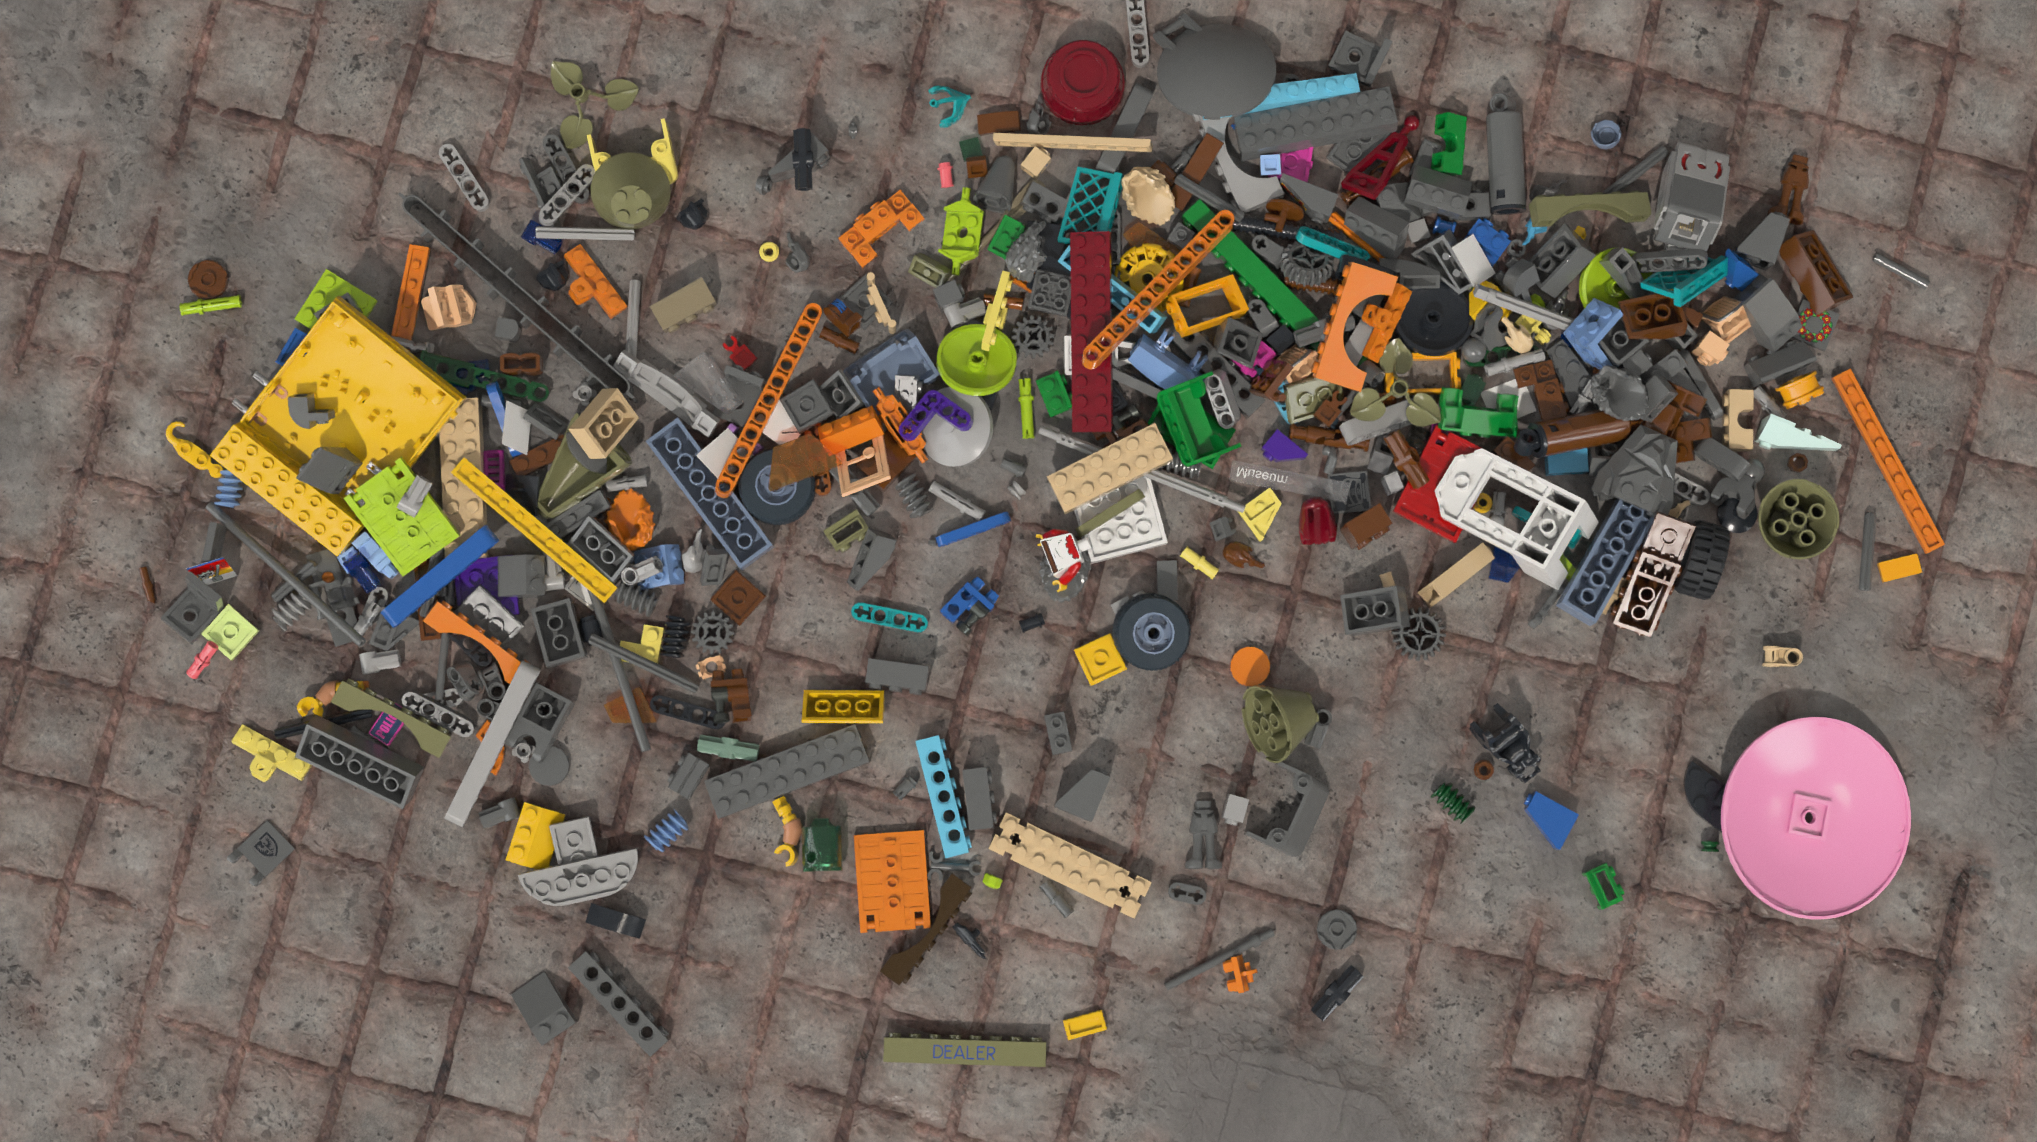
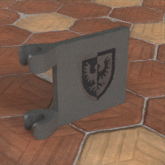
M267 820L234 850L227 859L234 864L244 855L259 870L249 880L256 887L295 848Z

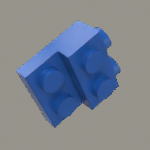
M1485 218L1483 220L1478 219L1464 239L1474 234L1493 267L1511 241L1508 239L1509 235L1502 230L1497 232L1493 229V224Z

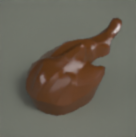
M1229 542L1223 548L1224 559L1238 568H1244V563H1248L1250 567L1264 568L1265 566L1264 563L1254 559L1249 552H1252L1253 549L1242 542Z

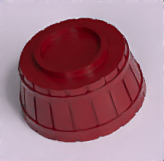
M1090 40L1072 41L1057 49L1047 60L1040 80L1041 94L1050 111L1064 122L1080 126L1096 124L1108 118L1118 108L1125 90L1124 73L1117 58L1106 47Z

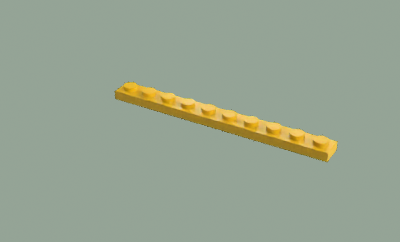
M463 458L451 471V474L603 603L617 590L613 583L466 458Z

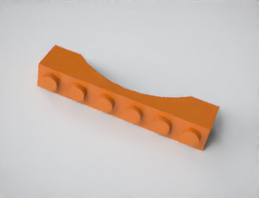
M437 600L423 618V621L439 633L462 634L483 644L497 659L502 669L504 680L510 684L521 663L516 658L518 654L510 648L507 650L503 649L500 646L502 642L493 636L488 638L484 635L485 630L477 624L473 627L468 623L469 618L461 612L457 615L451 611L453 607L443 600L440 603Z

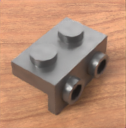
M896 374L894 397L898 402H901L907 413L910 414L919 402V393L923 391V381H920V376Z

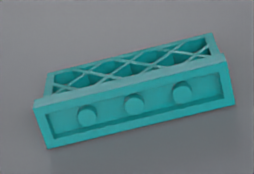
M1077 167L1057 239L1058 242L1070 244V238L1064 237L1065 231L1073 227L1075 232H1078L1074 225L1083 220L1086 221L1089 228L1082 232H1095V228H1097L1096 232H1111L1122 192V173L1114 172L1112 174ZM1081 173L1089 174L1092 180L1084 185L1079 181ZM1103 177L1110 179L1109 185L1102 189L1097 183ZM1095 183L1099 191L1089 196L1085 188ZM1083 190L1087 198L1077 204L1074 199L1075 194ZM1102 194L1105 199L1104 203L1096 207L1092 199ZM1090 201L1094 209L1084 215L1080 207ZM1078 209L1082 216L1072 222L1069 215L1072 211ZM1097 213L1100 217L1099 222L1091 226L1087 218Z
M1722 255L1716 259L1708 257L1707 265L1702 269L1656 272L1641 282V288L1673 298L1674 305L1681 307L1728 275V257Z

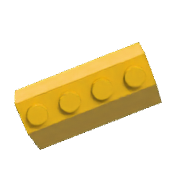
M804 690L802 723L884 722V691Z

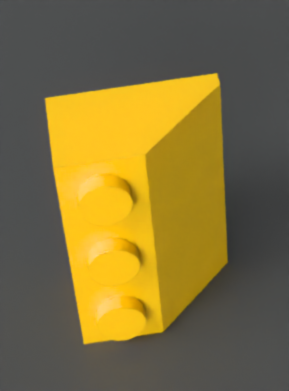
M524 802L506 861L533 869L549 867L555 850L549 825L564 822L566 814Z

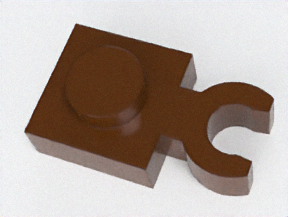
M1338 390L1332 394L1331 402L1325 399L1313 414L1314 417L1327 427H1330L1342 412L1337 407L1347 401V397H1344L1342 401L1336 399V395L1339 393Z

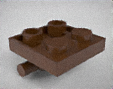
M1275 359L1268 361L1263 367L1264 371L1252 381L1249 391L1255 396L1267 398L1274 402L1285 401L1286 395L1278 387L1294 367L1287 362Z

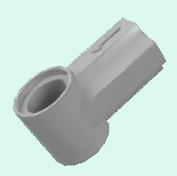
M979 297L962 304L955 303L944 309L951 328L961 326L968 320L986 313L985 304Z
M417 475L408 492H405L397 508L415 518L423 505V499L433 483L427 478Z
M542 552L544 555L545 591L565 589V575L562 567Z
M653 556L623 569L621 578L627 585L642 582L649 577L663 572L662 561L657 556Z
M398 649L379 653L375 651L359 654L362 674L377 673L380 670L401 667V656Z

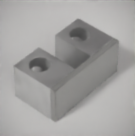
M1397 471L1381 479L1387 496L1404 488Z

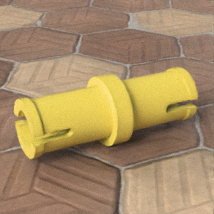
M1188 546L1180 555V557L1191 563L1195 570L1199 569L1210 579H1213L1219 571V568L1205 560V556H1200Z

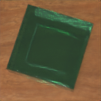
M978 137L959 142L964 162H966L967 157L983 156Z

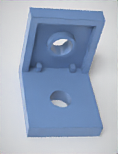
M1593 298L1563 334L1584 362L1600 370L1603 366H1613L1598 346V343L1618 322L1623 313L1621 310Z

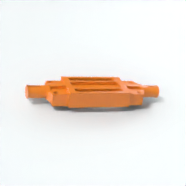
M880 387L873 390L872 392L879 400L875 406L881 414L879 417L901 449L904 448L909 456L916 454L921 464L926 462L928 458L922 451L926 443L921 437L922 433L912 441L904 440L899 434V426L909 415L901 402H898L893 395L885 396ZM885 417H887V419L889 420V422L892 424V426L894 427V429L896 430V432L898 433V435H899L900 438L902 439L903 443L901 442V440L899 439V437L897 436V434L894 432V430L892 429V427L890 426V424L888 423V421L886 420ZM906 429L905 432L911 433L912 430Z

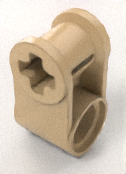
M1763 646V650H1765L1763 667H1794L1803 660V654L1799 649ZM1790 652L1796 655L1795 663H1791L1788 660Z

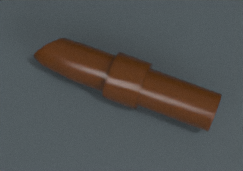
M147 566L141 567L139 571L143 582V590H145L147 600L155 604L153 584L150 581Z

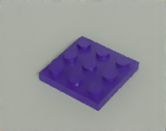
M497 557L477 559L455 578L458 606L481 584L514 615H520L519 598L498 597Z

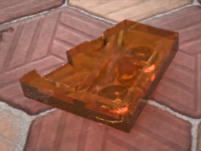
M638 687L632 690L642 723H656L657 720L641 688ZM623 695L604 704L612 723H632Z

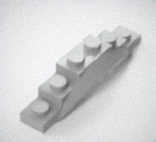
M626 350L620 353L613 367L622 373L627 380L664 405L692 428L699 430L707 437L712 435L720 419L706 410L708 405L693 395L695 392L693 389L664 368L659 370L647 360L643 359L640 361Z

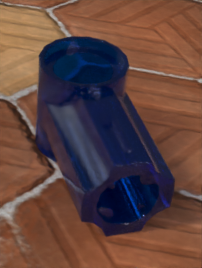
M530 220L521 238L555 255L560 250L563 240L536 238V227L542 225Z
M360 551L343 562L347 571L352 577L356 578L366 593L373 591L381 584Z

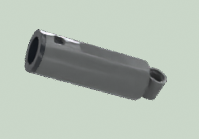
M1497 93L1490 100V107L1494 112L1486 116L1490 213L1495 215L1519 214L1526 211L1522 115L1515 111L1516 101L1514 98L1503 93ZM1505 101L1504 107L1501 108L1502 102Z

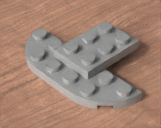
M586 816L549 825L558 865L518 874L525 891L543 904L551 906L574 904L606 897L623 889L635 873L638 863V849L636 847L599 856L590 817Z

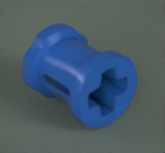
M1437 216L1432 233L1436 234L1437 232L1441 234L1450 229L1454 234L1457 222H1448Z

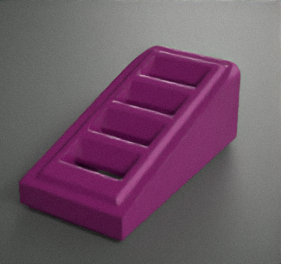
M504 450L483 451V474L505 492ZM488 458H499V460L489 461ZM489 466H499V468L489 469ZM492 474H499V476L489 477Z

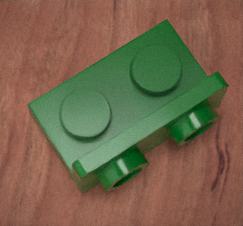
M1057 370L1051 375L1036 380L1050 418L1072 410L1071 392L1067 393L1065 389L1067 382L1064 374H1059Z

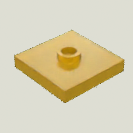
M1110 633L1074 650L1090 686L1127 670Z

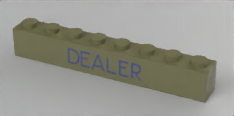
M889 1033V1036L884 1037L883 1062L1046 1067V1041H1042L1041 1037H1030V1041H1022V1037H1010V1040H1002V1036H990V1040L982 1039V1036L969 1035V1039H961V1035H949V1038H941V1034H929V1038H922L921 1034L909 1033V1037H901V1033Z

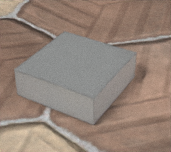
M1424 218L1409 224L1407 234L1411 244L1431 237Z

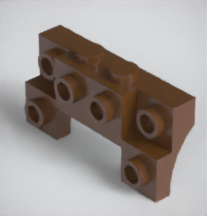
M1552 360L1513 369L1518 389L1533 385L1541 421L1567 416L1569 407L1567 401L1563 402V384L1558 382Z
M1667 380L1679 394L1652 422L1644 420L1642 425L1672 438L1684 411L1699 417L1707 398ZM1677 451L1676 461H1677V459H1678V457H1679V455H1680V452H1678V451Z

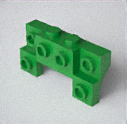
M1442 387L1439 400L1441 421L1438 423V428L1441 430L1457 431L1465 436H1472V433H1476L1484 438H1490V435L1516 438L1519 396L1497 393L1495 408L1462 405V389Z

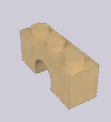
M1729 389L1723 394L1722 405L1725 406V414L1722 416V425L1725 426V434L1722 435V445L1732 451L1749 452L1753 449V429L1742 428L1738 424L1737 418L1740 412H1750L1753 410L1754 390Z

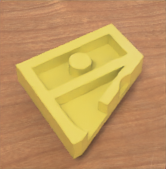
M1268 488L1246 504L1243 513L1238 512L1259 542L1263 540L1282 503L1271 488Z

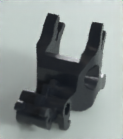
M1497 703L1493 706L1494 711L1505 722L1503 726L1491 734L1489 730L1484 732L1473 721L1470 724L1469 730L1485 749L1489 750L1493 756L1508 763L1509 765L1506 768L1509 773L1516 779L1519 778L1525 784L1541 772L1540 768L1536 765L1541 759L1530 749V735L1512 713H1508Z

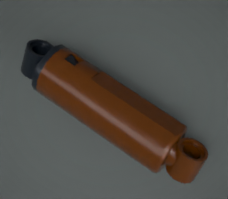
M1598 409L1530 423L1527 429L1520 431L1514 444V450L1521 456L1532 454L1536 458H1542L1623 441L1641 425L1643 420L1641 418L1629 421L1618 420L1616 417H1612L1606 414L1605 411Z

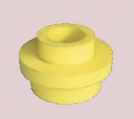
M766 242L760 247L759 254L764 261L772 262L778 258L779 248L773 242ZM772 249L773 254L767 255L766 251Z

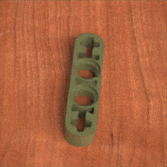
M1141 489L1136 490L1075 529L1080 538L1144 499L1145 495Z

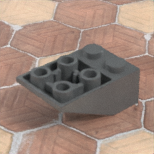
M318 447L311 454L312 458L309 462L299 469L300 473L296 479L330 494H339L363 463L347 448Z

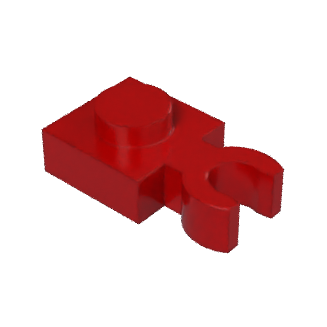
M731 336L730 338L734 341V345L728 347L723 343V347L725 350L733 352L729 356L736 365L743 367L745 371L758 359L745 344L739 347L737 339Z

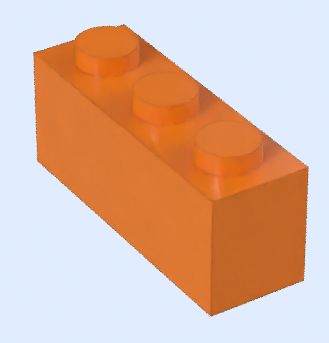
M873 406L863 408L818 427L819 439L829 456L884 435L882 422Z

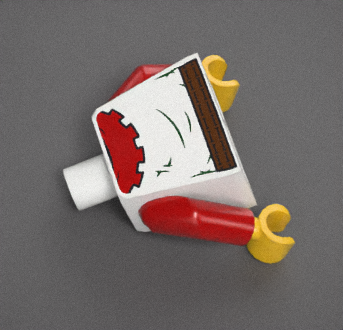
M1052 529L1044 534H1037L1036 538H1041V543L1037 544V546L1043 547L1053 576L1059 578L1053 581L1052 584H1059L1057 592L1067 589V584L1081 569V564L1084 562L1081 552L1091 549V544L1087 537L1077 541L1075 536L1066 530Z

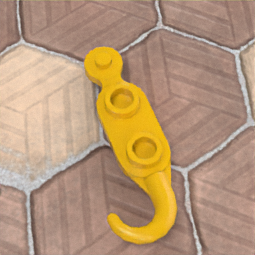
M176 421L168 425L166 429L167 440L173 444L177 453L183 459L200 470L208 469L210 475L214 478L222 476L220 471L224 470L223 467L219 464H213L208 453L194 443L176 438L173 435V429L176 426L185 427L184 423Z

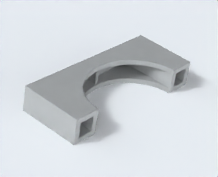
M1192 115L1194 121L1199 122L1201 126L1199 132L1202 139L1206 133H1209L1224 142L1215 158L1217 163L1215 169L1218 176L1222 175L1224 183L1222 185L1226 194L1230 193L1232 198L1230 201L1231 205L1244 213H1248L1266 205L1267 201L1271 199L1283 198L1284 192L1277 176L1271 178L1250 176L1241 171L1231 160L1225 145V129L1232 116L1223 117L1220 120H1203V116Z

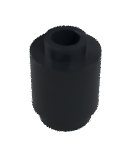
M595 615L579 619V628L584 643H588L592 634L603 638Z

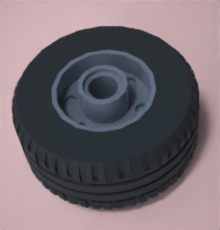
M768 448L756 453L755 456L748 460L739 478V493L744 506L756 519L770 525H785L800 519L809 510L815 497V478L811 468L799 454L789 449ZM775 483H782V487L779 490H773Z
M1145 593L1132 597L1120 607L1121 609L1118 610L1116 618H1114L1112 636L1118 652L1126 661L1140 669L1158 671L1172 666L1182 658L1189 645L1191 628L1185 611L1175 601L1160 594ZM1154 627V634L1152 636H1148L1149 629Z

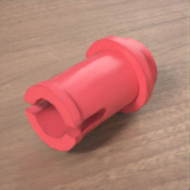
M950 162L940 163L939 168H937L940 171L941 188L954 186L951 173L953 166H951Z

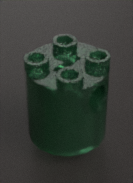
M829 818L813 819L809 827H801L803 872L842 871V826H834L829 821Z

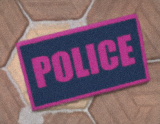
M395 702L394 705L401 709L402 706ZM382 712L370 729L369 734L385 745L390 746L404 723L394 716Z

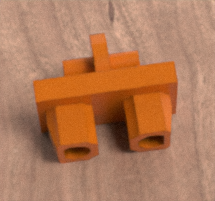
M1242 955L1231 957L1230 960L1223 962L1225 973L1234 971L1235 979L1227 981L1228 991H1238V993L1249 991L1248 983L1254 982L1252 974L1258 973L1257 969H1251L1250 962L1244 963Z

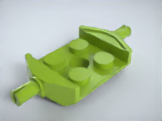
M967 187L962 188L960 201L944 207V211L947 212L942 249H938L939 253L952 260L951 274L957 276L960 275L961 264L978 256L984 215L983 210L969 201L971 188ZM967 228V235L961 238L960 231Z

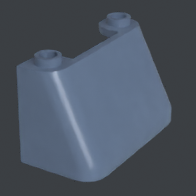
M909 329L900 331L843 371L862 399L865 407L873 406L878 416L881 414L875 406L879 400L872 391L880 387L885 396H894L896 374L920 376V381L926 384H931L940 375L917 337Z

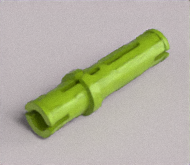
M240 295L209 300L197 299L195 302L180 303L179 307L182 316L195 313L202 315L209 311L241 308L242 300Z
M1031 378L1018 379L1022 439L1035 438L1032 410L1034 396L1031 395Z

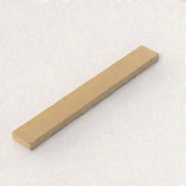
M1010 133L993 134V140L997 146H1036L1037 148L1151 152L1153 148L1151 139Z

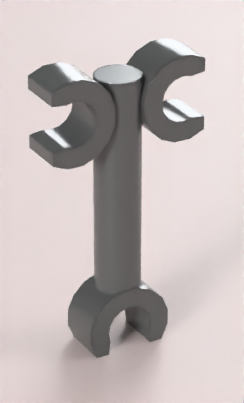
M1562 583L1559 590H1553L1538 613L1528 623L1530 627L1535 629L1542 623V620L1548 615V611L1566 588L1564 583Z
M933 851L929 853L931 860V870L928 872L929 880H931L933 872H937L939 880H942L943 874L941 870L970 872L973 876L980 875L979 872L972 870L973 865H980L979 861H973L970 864L941 862L944 859L943 852L940 853L938 860L933 858Z

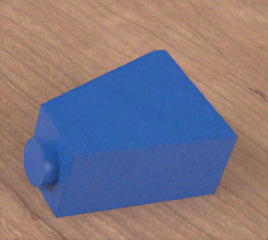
M1536 791L1532 794L1529 793L1523 803L1526 805L1524 808L1525 812L1550 845L1556 850H1561L1579 814Z

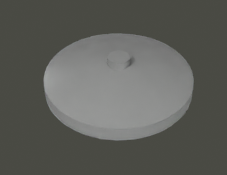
M951 387L938 390L939 393L968 412L973 419V425L967 431H960L935 414L921 431V437L926 443L923 449L934 461L942 465L958 467L971 464L984 454L991 442L993 435L991 411L981 396L962 394ZM931 398L930 401L936 403L937 399ZM946 407L943 413L950 415L953 412V407ZM921 411L918 420L924 419L926 412ZM957 415L956 418L960 421V423L965 424L967 422L966 419L963 420Z

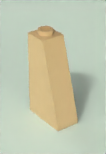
M1482 542L1421 589L1418 594L1428 607L1431 608L1495 559L1492 550Z

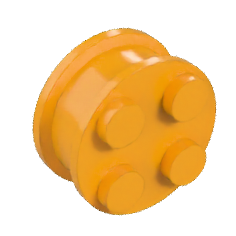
M1816 370L1798 375L1775 388L1782 395L1784 400L1782 403L1783 407L1790 409L1798 405L1797 402L1799 405L1809 402L1811 396L1815 398L1824 394V386H1820L1816 379Z

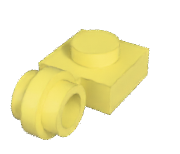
M1521 315L1514 323L1517 328H1520L1519 324L1523 325L1530 335L1535 332L1536 336L1534 338L1541 345L1550 341L1551 334L1544 328L1541 330L1538 328L1542 324L1541 321Z

